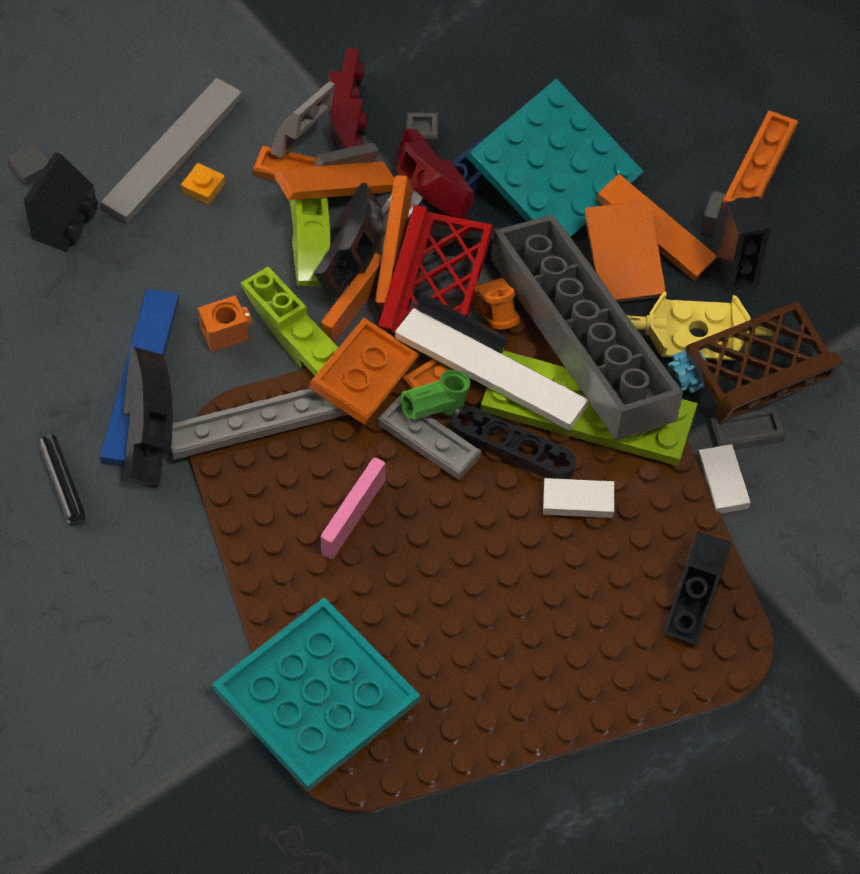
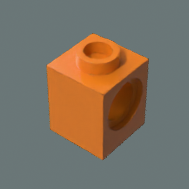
M236 295L198 307L200 328L211 352L249 340L248 326L252 325L251 316L246 306H240Z

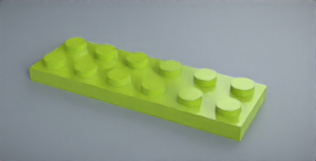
M508 351L502 353V355L586 398L566 367ZM488 387L481 402V411L676 466L680 464L697 409V403L682 399L676 422L615 440L589 401L588 406L570 431Z

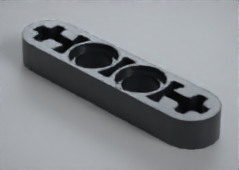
M463 406L456 409L451 418L452 432L474 447L544 478L571 479L574 475L576 459L574 454L567 448L474 407ZM467 420L473 421L466 428L461 426V423H466ZM499 431L504 433L507 439L502 443H493L489 440L488 436L492 432ZM531 445L538 450V453L533 457H525L519 452V449L522 446ZM544 453H547L548 458L545 457L544 463H541ZM560 461L566 463L560 469L554 468V464H558Z

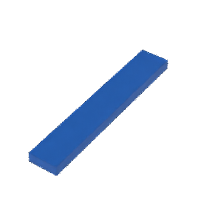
M146 289L130 349L137 347L165 356L179 304V293ZM130 349L100 455L101 463L125 465L130 416L123 415Z

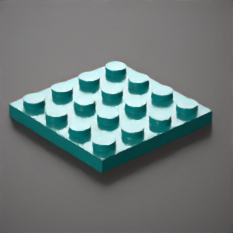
M557 78L473 148L466 156L526 222L553 214L570 238L586 224L585 208L603 206L596 198L598 193L609 182L620 174L632 184L644 172Z
M325 597L212 683L213 691L308 792L420 702V694Z

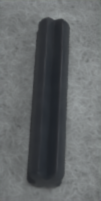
M422 295L416 304V309L500 354L507 347L508 339L506 336L428 295Z
M53 434L41 437L38 442L66 520L71 526L83 523L86 520L85 512L57 437Z

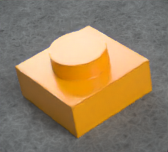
M197 163L182 182L181 193L206 205H210L226 184L225 175Z

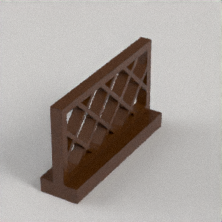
M798 301L688 344L685 348L686 353L718 405L715 413L721 423L829 379L843 363L837 351L833 353L828 351ZM793 313L799 323L798 331L781 325L783 317ZM762 326L774 331L771 342L754 336L756 328ZM779 333L796 339L793 350L776 344ZM734 337L745 341L744 353L726 347L728 339ZM801 342L813 346L818 355L811 358L798 353ZM752 344L768 350L766 362L749 356ZM707 348L719 353L716 365L705 361L699 350ZM776 353L791 359L789 367L783 369L771 364L773 354ZM724 355L741 361L738 373L721 367ZM746 364L762 369L761 379L755 380L744 376ZM718 375L736 381L734 389L723 393L717 383Z

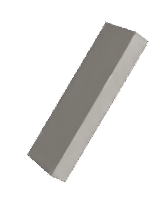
M400 396L378 418V425L458 480L481 457L479 449L432 417L427 416L417 420H408L402 412Z

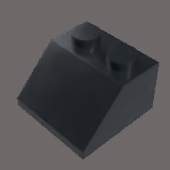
M57 152L54 153L24 198L32 239L67 252L71 244L79 240L84 224L88 218H92L98 208L94 185L62 154Z

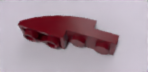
M347 48L342 72L329 71L328 82L334 83L335 88L332 107L328 111L331 135L337 150L363 145L360 131L366 132L368 113L363 112L362 99H359L360 87H356L357 81L363 82L365 63L359 60V49Z
M406 128L397 154L399 162L396 171L400 176H407L413 186V190L430 204L451 217L465 219L468 209L473 205V190L451 161L438 159L417 129Z

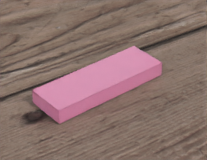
M374 458L362 473L320 536L322 555L332 560L334 559L386 481V462Z

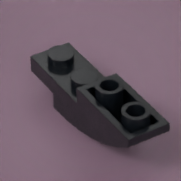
M367 183L360 184L335 223L333 229L338 236L314 272L329 297H340L355 273H365L378 247L383 227V213L379 202Z
M132 347L130 349L123 415L130 416L123 480L154 487L160 485L163 451L171 450L173 427L171 384L163 354Z

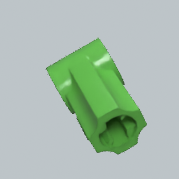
M447 370L442 373L439 381L403 391L400 396L402 412L408 420H417L439 412L445 415H453L456 409L463 407L470 387L468 376L458 370Z

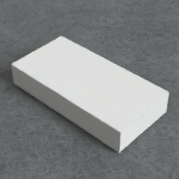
M732 444L699 450L698 459L716 512L720 511V514L749 509L751 502Z
M544 478L543 515L613 518L614 481Z

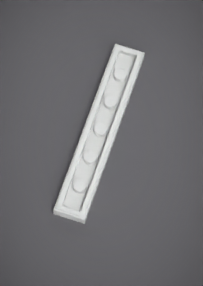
M415 308L412 309L395 331V338L454 370L465 373L469 378L569 431L588 406V399Z

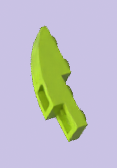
M327 198L290 200L293 224L292 247L297 285L322 286L314 272L331 247Z
M269 267L242 281L241 287L280 344L301 368L306 366L316 376L338 349L336 344L307 315V308L304 303Z

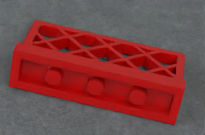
M414 205L378 327L395 337V331L412 309H416L415 288L426 282L429 283L435 293L430 297L437 301L439 300L445 305L447 303L443 297L460 288L465 296L464 301L453 309L468 316L493 232V226L491 224L430 213L427 207ZM434 223L448 226L452 234L436 243L431 235ZM470 231L483 233L481 242L469 249L461 239L462 236ZM457 240L464 252L447 261L440 249ZM437 252L444 264L427 273L422 265L424 258ZM475 253H477L476 259H474L472 256ZM469 258L473 265L472 272L459 279L452 267ZM448 270L455 282L438 291L431 279ZM468 283V287L466 290L464 288V285ZM411 301H412L415 306H413V307L410 308Z

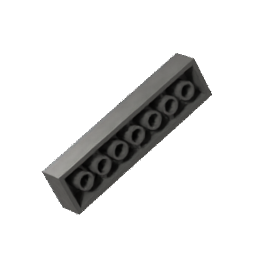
M552 214L494 230L491 261L507 284L514 288L516 297L615 440L676 422L683 392L555 216Z

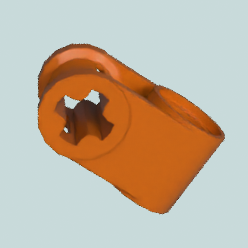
M504 278L477 285L472 301L478 315L482 316L492 328L499 330L508 329L520 322L519 314L514 309V288L510 287Z

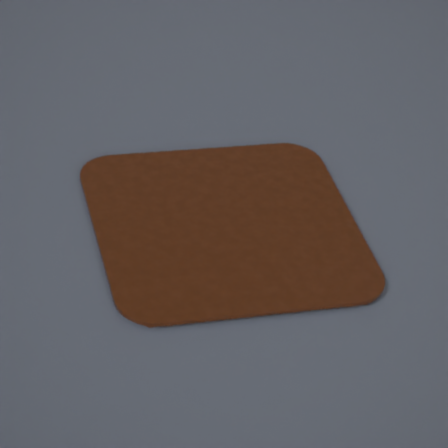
M526 310L518 312L520 317L519 324L508 329H494L487 321L480 322L507 337L508 344L505 351L565 367ZM407 345L420 354L407 374L433 358ZM307 368L227 390L210 400L196 417L308 389L315 375ZM469 378L470 387L464 406L481 410V402L487 387ZM403 379L366 425L350 415H345L189 456L251 653L325 597L420 694V702L309 792L294 778L299 787L309 797L333 810L347 813L379 811L724 708L752 694L763 682L771 666L774 651L772 629L720 511L716 512L708 484L688 440L686 441L680 464L676 466L492 415L570 450L576 459L572 480L614 481L613 518L543 515L544 477L479 449L481 457L458 480L378 425V418L401 396L403 391L409 390ZM441 412L430 415V417L452 431V415H445ZM467 420L466 423H461V426L466 428L473 421ZM495 431L490 433L488 438L493 443H502L507 439V436L502 432ZM525 445L519 449V452L525 457H533L538 453V450L534 446ZM544 453L541 463H544L545 457L548 458L547 453ZM374 458L386 462V481L334 559L332 560L322 555L320 536L362 473ZM560 461L558 464H554V468L560 469L566 463ZM699 531L732 542L733 546L699 643L695 645L663 634L696 533Z

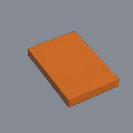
M642 200L585 208L584 212L594 271L617 303L657 298L663 292H666L651 201Z
M363 318L311 380L308 388L366 425L415 364L420 354L366 318Z

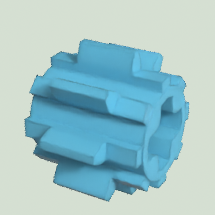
M683 350L672 355L674 361L667 364L668 368L666 370L681 391L689 390L690 393L704 388V381L686 351Z

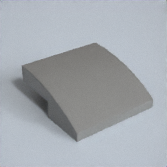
M329 81L284 120L275 135L271 149L272 154L283 158L317 128L318 120L332 107L334 83Z

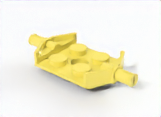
M667 292L661 294L650 311V315H646V317L628 316L637 330H645V335H649L662 357H672V355L685 350L688 344L751 320L737 296L732 297L731 303L666 300ZM759 326L756 328L754 336L772 337L774 331ZM699 328L706 335L704 337H695L689 330ZM732 337L728 339L726 347L742 352L746 342ZM707 348L699 350L705 359L717 360L719 353ZM725 355L723 357V360H735Z

